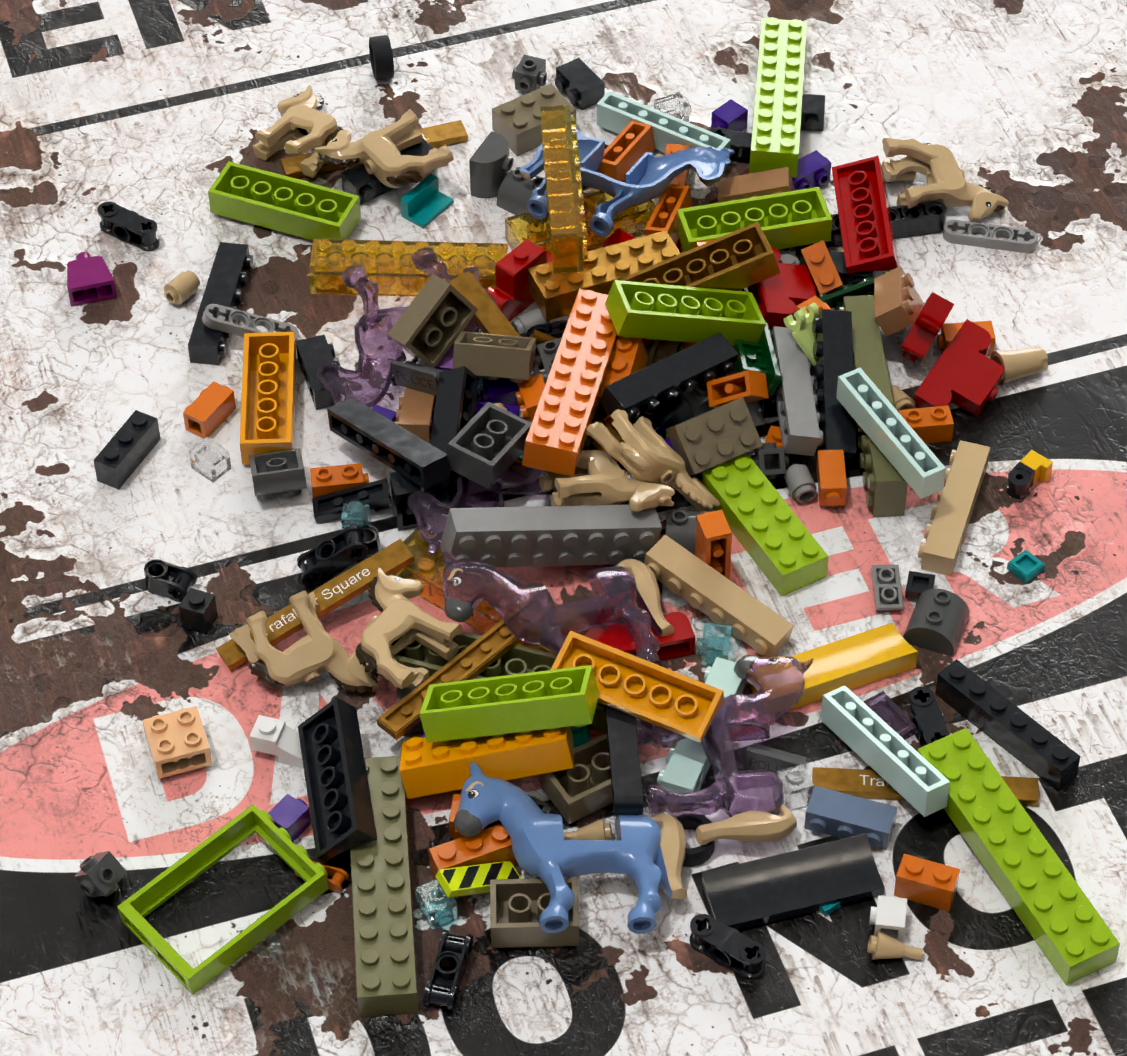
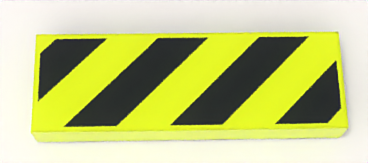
M510 860L440 869L435 876L448 898L490 892V880L521 879Z

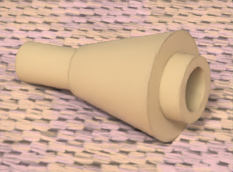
M604 818L577 829V831L565 832L564 840H613L611 824L605 823Z
M877 931L875 936L871 935L869 938L867 952L872 953V960L902 957L922 959V948L907 946L880 931Z

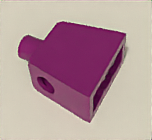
M81 252L76 256V260L67 263V288L71 307L117 298L114 278L102 256L91 257L89 253Z

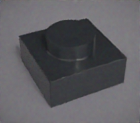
M909 571L905 598L918 600L922 592L934 589L936 575Z

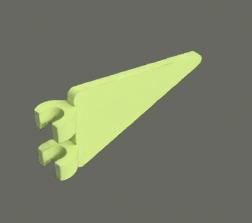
M814 302L807 306L809 314L806 308L803 307L793 314L796 321L793 319L792 314L783 320L786 327L793 331L792 336L815 367L817 359L816 356H813V344L816 341V333L812 332V322L818 316L819 308Z

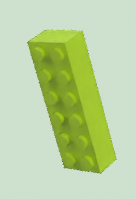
M228 161L208 191L211 213L339 248L343 247L361 218L360 197L358 195Z
M820 187L677 209V233L684 252L695 248L696 242L715 240L756 222L761 226L770 246L776 249L815 244L822 240L824 242L831 241L832 217Z
M614 280L605 302L617 335L625 338L634 337L649 340L659 339L673 342L698 343L720 332L734 346L736 339L758 343L766 326V322L752 292Z
M747 453L702 471L703 485L721 503L720 506L714 505V510L723 511L731 532L781 596L827 577L829 556Z
M592 665L431 684L428 687L419 715L427 743H446L456 739L472 740L482 736L499 737L504 734L517 732L525 734L534 730H556L560 727L568 726L583 727L593 722L599 691Z

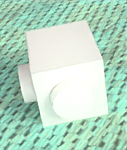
M878 895L877 907L871 906L869 923L875 924L874 936L877 931H880L903 943L907 909L906 898Z

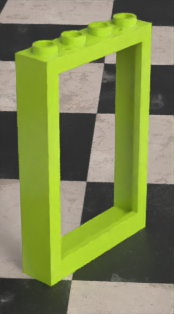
M252 804L117 906V909L126 927L193 995L329 889L326 880L328 874L319 862L314 864L309 859V854L303 846H296L292 842L289 833L283 827L277 828L274 825V821L267 811H260ZM256 833L305 883L193 969L144 917Z

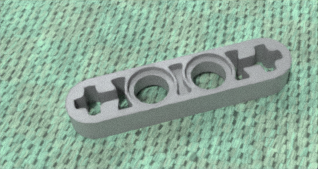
M960 220L947 221L943 229V238L945 241L953 244L1030 253L1037 248L1038 235L1029 229ZM973 233H982L984 236L976 237ZM997 236H1006L1008 239L1000 240Z
M218 304L206 306L202 316V321L207 327L244 337V333H263L257 329V326L265 327L268 332H295V341L299 335L297 328L289 323ZM232 320H240L244 323V326H237Z

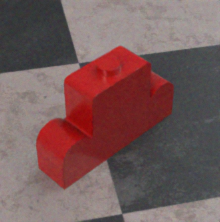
M528 239L496 263V287L486 290L495 299L499 309L509 322L535 302L529 291L528 268L560 260V258Z
M771 246L780 274L747 288L748 292H752L763 318L767 319L768 327L772 331L774 326L786 327L783 319L791 314L794 316L797 305L816 296V287L813 285L807 266L779 263L781 254L776 248Z
M933 292L929 295L899 348L903 352L902 356L914 363L916 360L920 362L923 360L954 306L952 302Z
M966 319L914 393L913 400L915 401L916 408L947 405L950 407L952 402L972 415L977 416L988 400L992 402L1000 390L998 385L1002 380L1005 368L986 357L991 344V336L988 331Z
M642 596L601 604L602 628H592L584 635L652 663L695 654V635L688 617L680 612L667 614L665 619L674 627V633L661 637L662 629L654 620Z

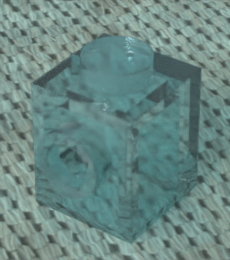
M705 623L703 638H697L696 654H701V665L712 667L716 657L729 660L732 626Z
M437 879L415 888L416 904L431 930L440 926H447L458 919L456 900L454 897H447Z

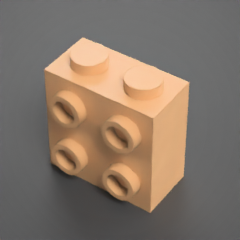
M197 706L183 708L175 712L156 715L142 720L146 741L158 779L212 765L210 747Z

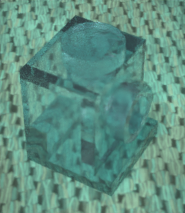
M359 501L343 504L342 530L352 525H371L369 505H363Z

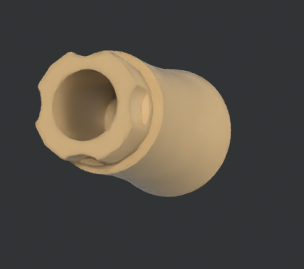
M1041 347L993 351L990 355L991 360L1005 368L1000 386L1023 377L1037 375L1039 372H1044L1048 369V356Z

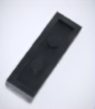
M387 478L312 498L314 519L319 524L374 509L375 512L389 509L392 500L390 484Z

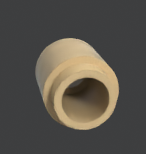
M190 270L181 272L164 286L165 298L172 304L181 305L198 290L200 280Z

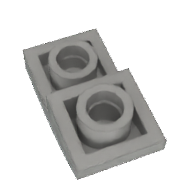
M872 565L871 574L875 609L903 610L899 565Z

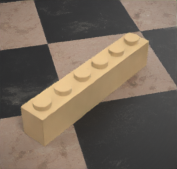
M960 440L957 450L952 449L949 464L952 466L951 468L946 467L944 480L946 484L937 495L939 505L934 504L930 520H933V523H928L926 526L924 539H927L926 543L921 542L918 558H922V570L952 577L988 466L990 447Z
M664 535L646 553L644 564L649 566L658 581L667 586L672 593L678 594L688 601L693 608L705 613L714 623L726 628L735 638L747 643L758 654L768 659L773 658L789 641L793 624L667 535Z

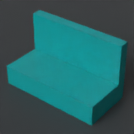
M430 173L422 182L400 199L401 217L424 229L452 205L454 199L439 192L438 177Z

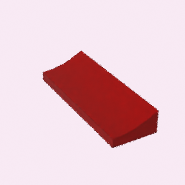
M879 156L832 167L848 274L864 271H887L899 267L884 172Z

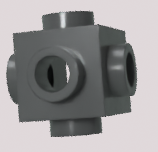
M524 54L520 63L514 67L512 72V79H515V89L530 93L544 86L547 80L546 59Z
M776 442L762 443L763 446L761 448L754 449L755 455H751V459L768 480L779 479V474H786V467H789L788 453H784V447H776ZM768 455L771 456L772 463L765 465L764 458Z
M106 851L86 858L79 866L81 870L74 877L80 883L79 887L82 892L92 898L108 897L118 888L117 883L127 871L110 851Z

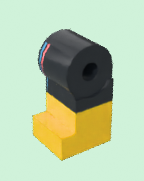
M1031 450L1008 474V495L1015 499L1027 497L1029 489L1038 480L1045 483L1051 478L1053 462Z

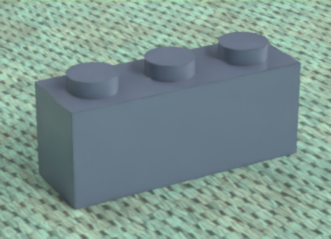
M815 786L806 809L804 829L840 839L866 833L871 848L887 850L896 824L897 807Z

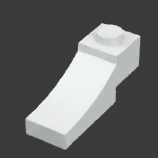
M259 715L249 736L251 750L276 755L278 763L304 769L298 731L287 726L283 720Z

